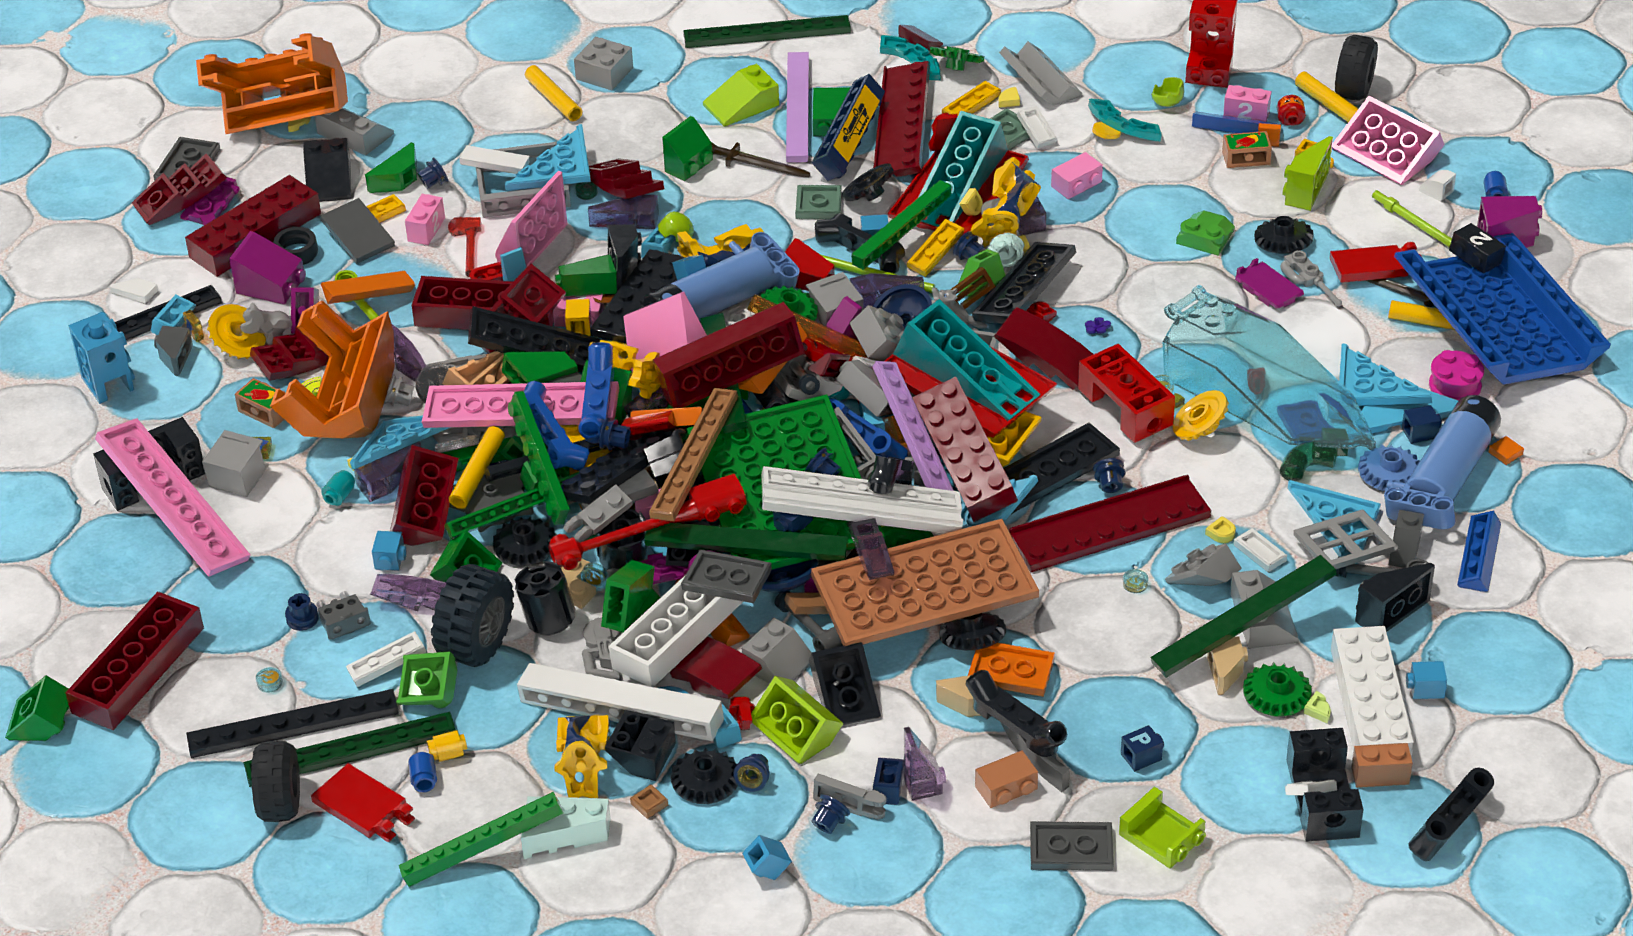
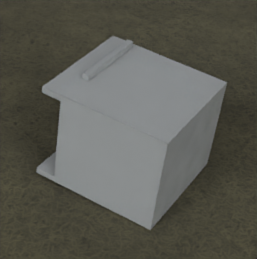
M844 272L806 285L810 298H814V303L818 305L815 323L825 336L826 324L844 297L848 296L862 307L863 311L864 299Z
M224 430L202 461L208 485L247 497L269 466V463L263 462L260 450L263 440Z

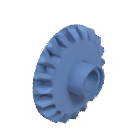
M1381 444L1379 448L1372 447L1370 451H1365L1364 455L1360 456L1358 471L1361 478L1368 485L1378 490L1386 491L1388 489L1386 487L1388 481L1406 483L1420 460H1418L1416 454H1411L1410 449L1403 450L1401 446L1394 448L1392 444L1389 447H1385Z

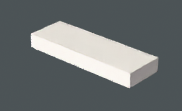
M466 145L459 158L461 165L517 174L530 162L527 155Z
M414 631L347 665L346 668L355 685L359 687L403 665V655L424 654L426 649Z

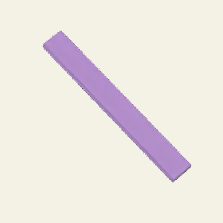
M788 52L786 162H808L809 52Z
M875 361L872 367L925 487L954 491L897 363Z

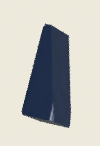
M878 758L873 790L886 796V804H899L905 763L903 759Z

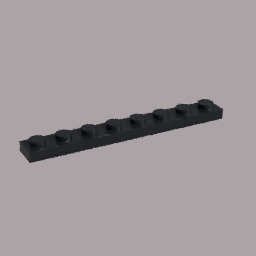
M394 689L186 732L190 757L195 758L261 744L262 742L275 741L399 714Z

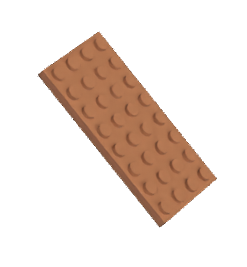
M1002 519L811 569V576L843 646L862 642L864 645L1039 598V589Z

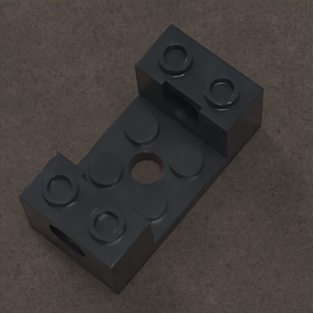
M183 417L148 431L189 481L205 475L199 438ZM104 449L93 453L101 488L114 508L119 511L138 503L139 498L136 489Z
M1343 728L1289 731L1286 760L1291 782L1334 780L1337 783V791L1325 793L1320 791L1304 792V795H1295L1305 842L1360 838L1364 809L1359 789H1350L1345 771L1348 746Z

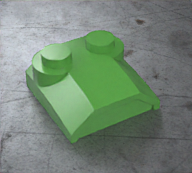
M1203 210L1193 214L1189 219L1181 223L1176 244L1219 256L1234 232L1235 226L1225 216Z
M451 652L403 655L402 675L396 703L398 705H432L435 708L448 706L454 697L457 666Z

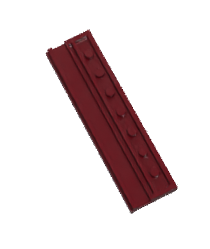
M928 61L914 62L891 68L884 66L882 88L885 94L879 108L873 168L889 163L894 170L893 174H895V177L921 173L930 75Z
M1183 475L1011 527L1009 533L1031 573L1211 518L1212 510L1190 481L1189 475Z

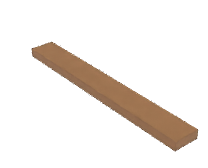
M713 389L649 511L650 518L667 521L675 520L738 398L737 391Z

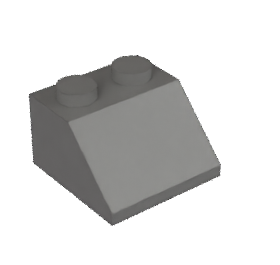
M772 618L742 647L744 655L761 664L762 670L755 676L769 684L774 676L795 681L810 666L809 658L812 652L794 628L776 618Z

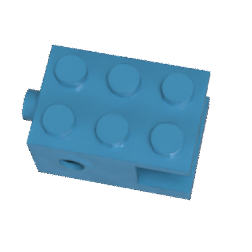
M100 312L68 325L81 378L98 403L101 404L108 401L104 383L120 377L130 392L133 391L132 380H135V376L128 365L131 362L129 353L124 348L127 341L123 332L117 331L114 320L112 318L109 319L104 312Z

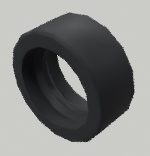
M287 228L279 232L274 238V244L301 258L303 265L313 261L317 256L316 236L308 228ZM293 244L306 245L299 249H286V247Z

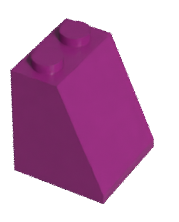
M1536 196L1481 197L1477 227L1493 237L1514 233L1526 248L1534 246L1535 236H1539L1540 231L1538 219L1542 218V205H1538Z
M252 231L248 233L229 258L236 294L285 305L291 297V288H297L306 277V271L301 258Z

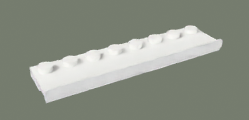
M763 466L761 474L763 510L939 533H949L962 529V506L960 492L895 483L891 493L886 495L877 494L869 489L868 480Z

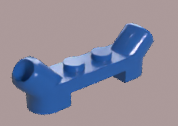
M597 342L592 343L588 347V368L579 432L586 441L593 444L599 443L603 422L608 417L611 384L614 382L613 346L610 343Z
M537 381L528 382L524 393L541 437L548 447L547 452L554 469L566 466L580 471L585 467L590 453L588 448L570 441L565 430L559 425L552 411L548 409L543 401L546 395V387Z
M829 399L833 409L840 408L875 455L905 459L908 456V450L886 431L877 428L838 400Z

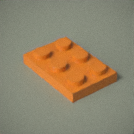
M996 643L990 647L975 650L968 676L973 675L977 671L986 670L990 673L996 685L1003 690L1044 697L1055 660V653Z

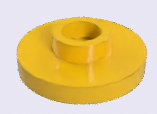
M1097 122L1093 125L1092 132L1103 139H1116L1121 136L1120 131L1111 128L1103 122Z

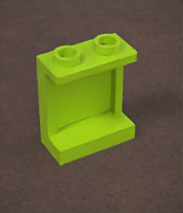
M1154 786L1120 817L1119 835L1171 869L1177 862H1182L1194 846H1199L1206 837V821L1200 818L1197 822L1193 823L1162 803L1163 792Z

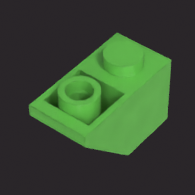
M986 249L968 258L958 283L980 267H983L996 286L1005 276L999 253ZM987 282L981 284L979 287L976 288V290H974L967 296L970 297L971 295H973L975 292H977L979 289L985 286Z

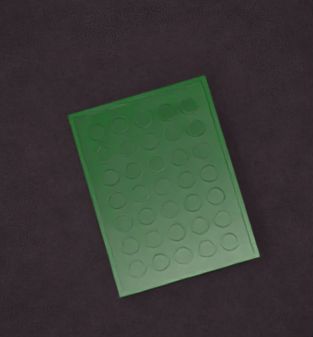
M827 394L745 414L748 428L724 433L722 428L700 470L703 473L704 483L735 473L744 490L747 504L737 514H732L730 511L721 513L719 517L720 527L771 531L778 530L774 526L773 511L762 509L761 474L763 466L805 472L806 467L814 456L823 448H827L828 453L834 454L832 460L842 468L837 476L861 479ZM693 427L687 428V436H688V437H689V435H690V433H691ZM814 516L813 521L799 532L847 536V551L885 541L881 525ZM730 553L732 556L770 562L772 569L812 560Z

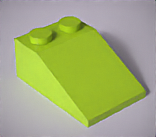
M756 63L738 70L703 101V106L725 127L779 106V85Z
M1328 136L1294 157L1291 165L1286 166L1284 178H1287V182L1284 184L1282 193L1285 196V205L1311 211L1329 174L1333 137Z

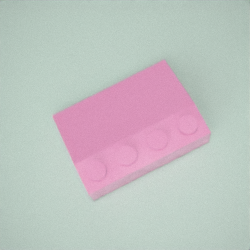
M1368 96L1332 143V149L1403 185L1430 164L1445 144L1439 131Z
M558 171L511 221L496 249L495 256L497 262H501V254L521 247L527 267L539 257L567 226L563 175L561 171Z
M684 291L623 316L627 345L639 348L636 359H644L650 352H657L662 356L707 336Z

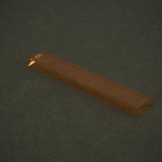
M754 294L747 310L757 314L777 304ZM792 311L796 322L801 325L808 338L843 354H848L852 358L854 356L868 358L859 341Z

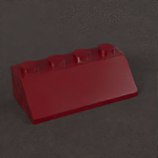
M411 445L404 461L390 531L402 532L404 544L415 546L442 540L450 504L449 496L452 493L459 458Z

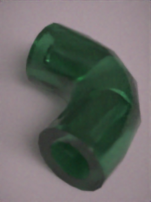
M1310 441L1297 445L1289 450L1284 457L1280 467L1281 476L1288 481H1299L1303 478L1304 472L1309 466L1321 465L1334 468L1339 444Z

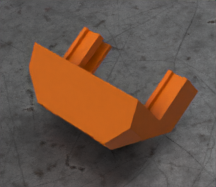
M311 33L300 34L299 38L291 39L292 44L302 47V50H284L283 54H266L261 59L247 58L245 62L238 64L228 61V58H219L216 54H208L204 56V59L196 60L198 85L221 93L225 135L339 111L348 102L345 73L332 43L323 40L322 37H314ZM280 95L279 98L264 101V98Z
M321 300L302 311L297 328L329 356L317 396L313 395L297 379L289 382L286 393L280 389L275 390L270 407L305 437L342 439L366 437L378 425L395 368L394 331L389 313L387 311L354 330Z

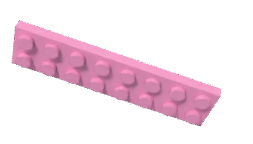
M614 381L611 384L608 418L611 421L615 419L619 394L618 381ZM586 382L542 383L547 389L543 401L548 409L552 411L559 425H579L582 418ZM527 384L429 386L422 418L423 427L515 426L513 417L508 413V404L511 402L514 392L524 391Z
M138 418L97 432L95 440L208 577L249 560L251 554Z

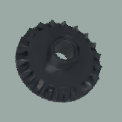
M886 163L876 166L860 175L843 190L842 197L845 201H854L861 197H866L868 201L878 198L885 191L882 185L893 174L894 170L891 164Z
M1279 216L1275 219H1270V222L1264 221L1262 225L1257 227L1254 233L1255 243L1260 248L1281 254L1301 251L1307 248L1314 239L1313 230L1310 225L1306 224L1305 221H1298L1297 218L1293 219L1289 216Z
M521 517L518 521L511 519L510 524L503 523L502 528L496 530V535L493 536V550L497 557L506 563L518 566L533 565L550 556V541L557 534L554 527H550L549 522H543L541 518L534 520L532 517L528 519Z
M991 612L979 613L941 625L939 631L940 640L944 645L952 649L979 650L990 647L1002 640L1006 634V624H1004L1003 619L999 618L998 615H992Z
M705 747L704 751L699 752L695 749L692 754L685 753L682 759L678 758L676 765L672 766V787L680 797L692 803L711 804L729 797L738 787L734 779V769L737 764L734 757H728L726 751L719 753L717 748L713 751H708Z

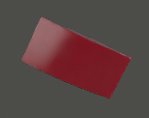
M206 153L191 168L184 163L169 178L164 173L161 174L132 204L146 223L151 225L191 206L215 189L227 176Z
M617 158L589 165L590 181L603 191L616 197L629 199L665 189L663 180L652 179L651 170L640 169L638 160Z
M530 263L500 295L499 301L490 311L543 324L565 296L566 291ZM482 348L488 354L495 352L494 350Z
M1018 307L1011 312L993 336L1027 367L1035 364L1050 379L1057 375L1072 390L1078 387L1079 361L1093 355L1080 342L1061 329Z
M297 326L295 334L273 337L272 345L251 347L250 356L269 381L315 370L327 365L329 356L304 335Z
M707 636L669 673L673 679L690 682L693 691L730 699L762 670L761 664L740 651Z

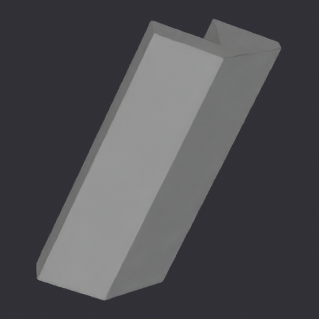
M1027 41L1018 54L1005 46L999 52L1030 87L1050 104L1057 105L1078 98L1083 94L1040 48Z
M806 357L802 368L807 374H813L819 380L820 388L815 394L807 395L803 393L799 387L798 377L794 378L779 372L774 378L788 397L799 401L826 394L830 396L842 389V385L835 377L820 376L808 370V367L815 363V361L808 359L809 357Z

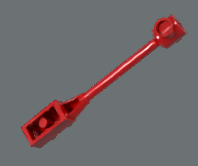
M734 473L692 487L688 493L689 500L683 503L674 521L651 518L583 542L577 541L574 537L568 538L565 534H558L551 539L549 545L552 561L560 565L561 568L564 567L565 570H572L582 560V555L585 551L671 522L700 521L703 519L714 522L720 517L721 513L730 511L732 514H737L747 504L744 490Z

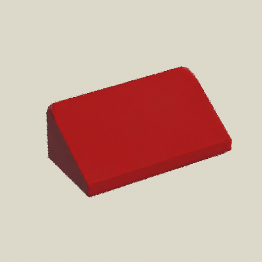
M672 410L629 417L621 424L631 428L630 435L675 427Z

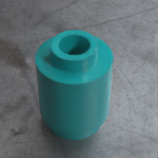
M345 470L336 472L321 490L324 501L330 505H341L354 489V476Z

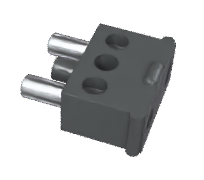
M344 591V594L343 592L340 593L341 600L333 599L328 605L323 600L316 603L321 624L327 631L329 640L352 633L371 624L368 608H364L356 594L350 596L347 591Z

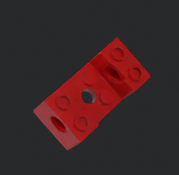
M1193 0L1189 17L1191 45L1186 65L1185 83L1228 88L1233 66L1238 0ZM1208 31L1217 32L1219 35L1211 36Z
M1115 344L1079 361L1078 389L1091 402L1099 400L1107 394L1121 407L1120 430L1134 443L1173 425L1175 396L1120 344Z

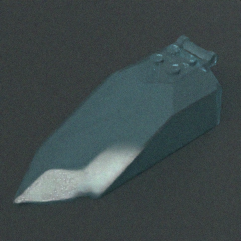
M1201 285L1194 287L1190 294L1175 304L1170 303L1164 308L1165 315L1174 321L1162 341L1164 378L1166 381L1195 396L1211 390L1221 391L1229 402L1227 406L1228 413L1289 445H1299V441H1313L1316 447L1354 449L1355 447L1364 446L1369 450L1376 448V441L1356 402L1355 396L1280 324L1227 298L1210 294ZM1196 300H1198L1197 303H1195L1194 305H1192L1191 307H1189V308L1186 309L1185 311H1183V312L1181 311V310H1183L1184 308H1186L1187 306H1189L1190 304H1192L1193 302H1195Z

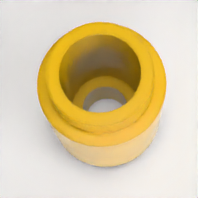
M457 730L433 736L432 740L427 741L429 754L433 755L434 759L439 762L464 756L463 750L467 749L464 734L459 735Z

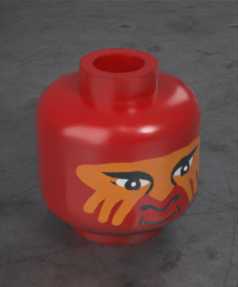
M1286 95L1277 103L1278 120L1281 124L1293 126L1299 125L1304 121L1306 116L1304 101L1299 96Z

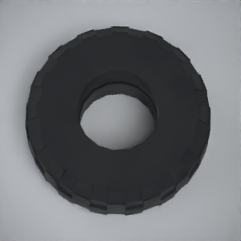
M1353 34L1345 39L1338 60L1335 78V92L1341 97L1360 101L1368 95L1374 77L1378 53V43L1373 38Z
M287 741L262 742L254 748L251 778L255 813L264 822L290 821V819L298 814L300 800V776L296 748Z

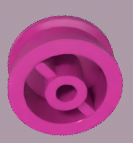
M1444 350L1433 359L1431 363L1432 374L1429 378V388L1432 392L1458 401L1467 395L1479 396L1482 389L1481 380L1484 376V366L1476 355L1463 351Z

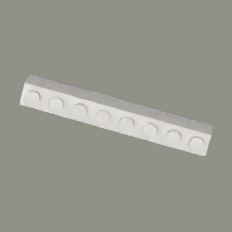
M529 663L517 683L521 703L585 716L608 715V720L619 722L624 711L629 710L674 722L675 734L708 741L714 740L724 720L720 700L546 665Z

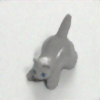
M932 288L934 298L932 304L940 299L967 325L971 324L977 328L988 327L984 322L974 321L973 316H970L964 307L955 301L957 299V295H955L957 288L940 291L937 288Z
M252 302L250 307L243 312V318L246 323L241 324L240 329L247 334L262 333L266 338V343L272 345L273 337L283 336L285 329L290 328L293 323L291 316H288L282 311H262Z

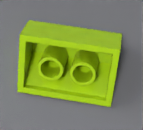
M774 676L751 713L752 723L799 764L804 763L828 747L844 724L795 681L779 676Z

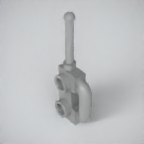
M1295 251L1284 256V261L1281 263L1280 268L1291 282L1297 285L1303 284L1305 287L1316 285L1335 303V306L1340 307L1342 305L1341 299H1338L1323 283V272L1306 257L1305 252Z

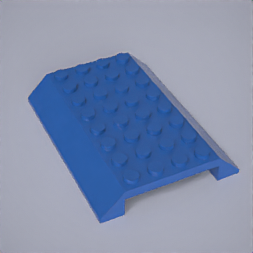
M1514 233L1494 236V238L1506 245L1501 265L1484 274L1458 256L1425 262L1415 249L1396 252L1394 255L1486 368L1503 385L1584 370L1611 346V343Z

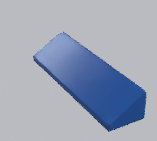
M1198 111L1194 112L1192 116V127L1229 133L1258 132L1259 123L1278 124Z
M1494 511L1472 515L1470 518L1457 583L1460 588L1484 592L1489 591L1501 522Z

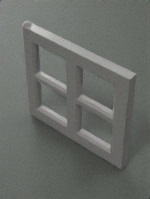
M1363 509L1294 530V536L1314 558L1322 555L1336 569L1399 549L1398 545ZM1361 521L1369 530L1348 535L1340 526ZM1330 530L1338 538L1317 545L1310 535ZM1374 535L1382 545L1362 550L1354 541ZM1344 545L1351 554L1331 560L1323 550Z

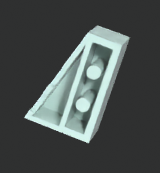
M528 796L527 804L541 797ZM557 797L564 813L521 834L524 859L532 858L533 853L548 850L549 854L557 852V848L574 845V848L608 841L611 821L609 800L603 798Z

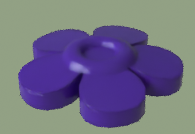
M1096 317L1094 321L1089 320L1085 322L1086 332L1089 334L1096 332L1102 334L1111 327V322L1108 320L1104 321L1102 317Z

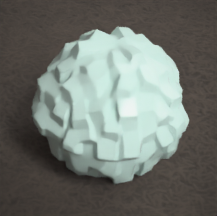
M1003 233L992 239L988 249L999 253L1003 268L1014 266L1023 257L1024 242L1015 234Z

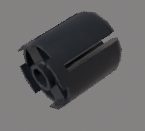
M628 509L599 531L597 537L637 524L646 519L641 512L638 513L633 509ZM646 531L597 547V556L601 565L607 570L612 568L621 569L626 565V560L627 563L631 560L637 562L645 560L647 546H645L644 539Z
M543 561L544 566H538L530 570L526 566L517 574L514 579L516 583L515 590L529 629L541 635H553L568 628V625L575 618L576 609L561 566L554 562Z

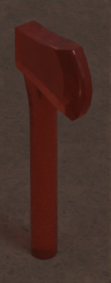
M454 217L448 224L451 235L461 236L466 234L465 275L467 277H470V272L474 269L475 237L477 232H481V217Z

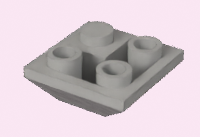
M1226 543L1218 546L1211 544L1201 551L1197 548L1188 553L1186 556L1188 559L1172 567V573L1165 580L1171 584L1214 586L1227 582L1232 578V573L1238 572L1242 568Z

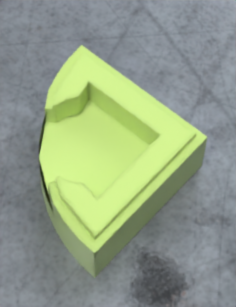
M1316 691L1305 705L1304 714L1325 723L1329 722L1330 706L1326 701V697Z

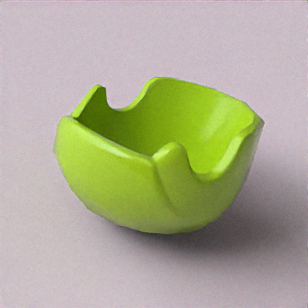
M1177 77L1165 78L1160 87L1156 84L1154 85L1153 92L1151 93L1152 99L1156 104L1164 107L1180 103L1185 92L1184 82L1181 78Z
M673 211L668 213L658 224L659 232L665 238L674 235L676 242H679L677 238V233L686 231L691 238L694 235L693 223L680 212Z

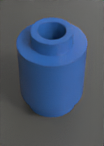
M1499 171L1487 173L1483 181L1486 197L1508 196L1505 176Z
M418 752L412 755L408 760L411 785L418 792L431 791L437 782L433 755L426 752Z

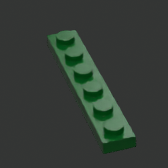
M524 391L514 392L511 402L508 404V413L513 417L516 434L522 440L523 451L529 458L531 472L538 482L539 493L546 502L547 514L551 516L554 525L564 524L570 508Z

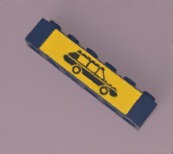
M870 74L853 82L811 162L827 181L841 178L845 175L849 162L854 158L855 150L860 146L863 135L868 131L870 121L875 117L876 109L882 103L881 100L885 91Z

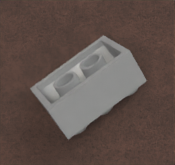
M343 107L336 112L315 116L317 134L328 139L347 138L348 147L365 156L394 134V130Z
M1258 570L1232 573L1230 594L1234 606L1273 584L1275 581ZM1287 605L1243 631L1248 649L1299 643V638Z

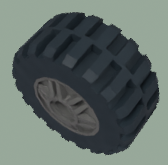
M474 564L461 566L460 569H456L453 572V576L447 579L445 587L442 588L439 594L440 598L436 602L435 613L432 616L433 626L431 628V635L433 638L431 641L437 653L451 652L456 662L471 667L482 666L489 662L490 657H494L496 650L501 647L502 640L508 632L507 628L509 623H511V613L514 609L513 585L505 574Z

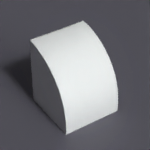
M1439 170L1421 184L1419 191L1441 202L1454 191L1456 173L1449 170Z

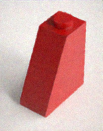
M794 238L786 249L785 253L799 268V276L795 288L809 291L806 287L807 284L835 275V265L800 239Z

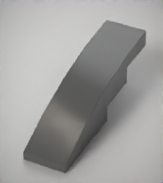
M1001 723L1018 751L1023 750L1038 773L1060 792L1069 787L1070 769L1056 760L1057 752L1050 757H1041L1026 747V739Z

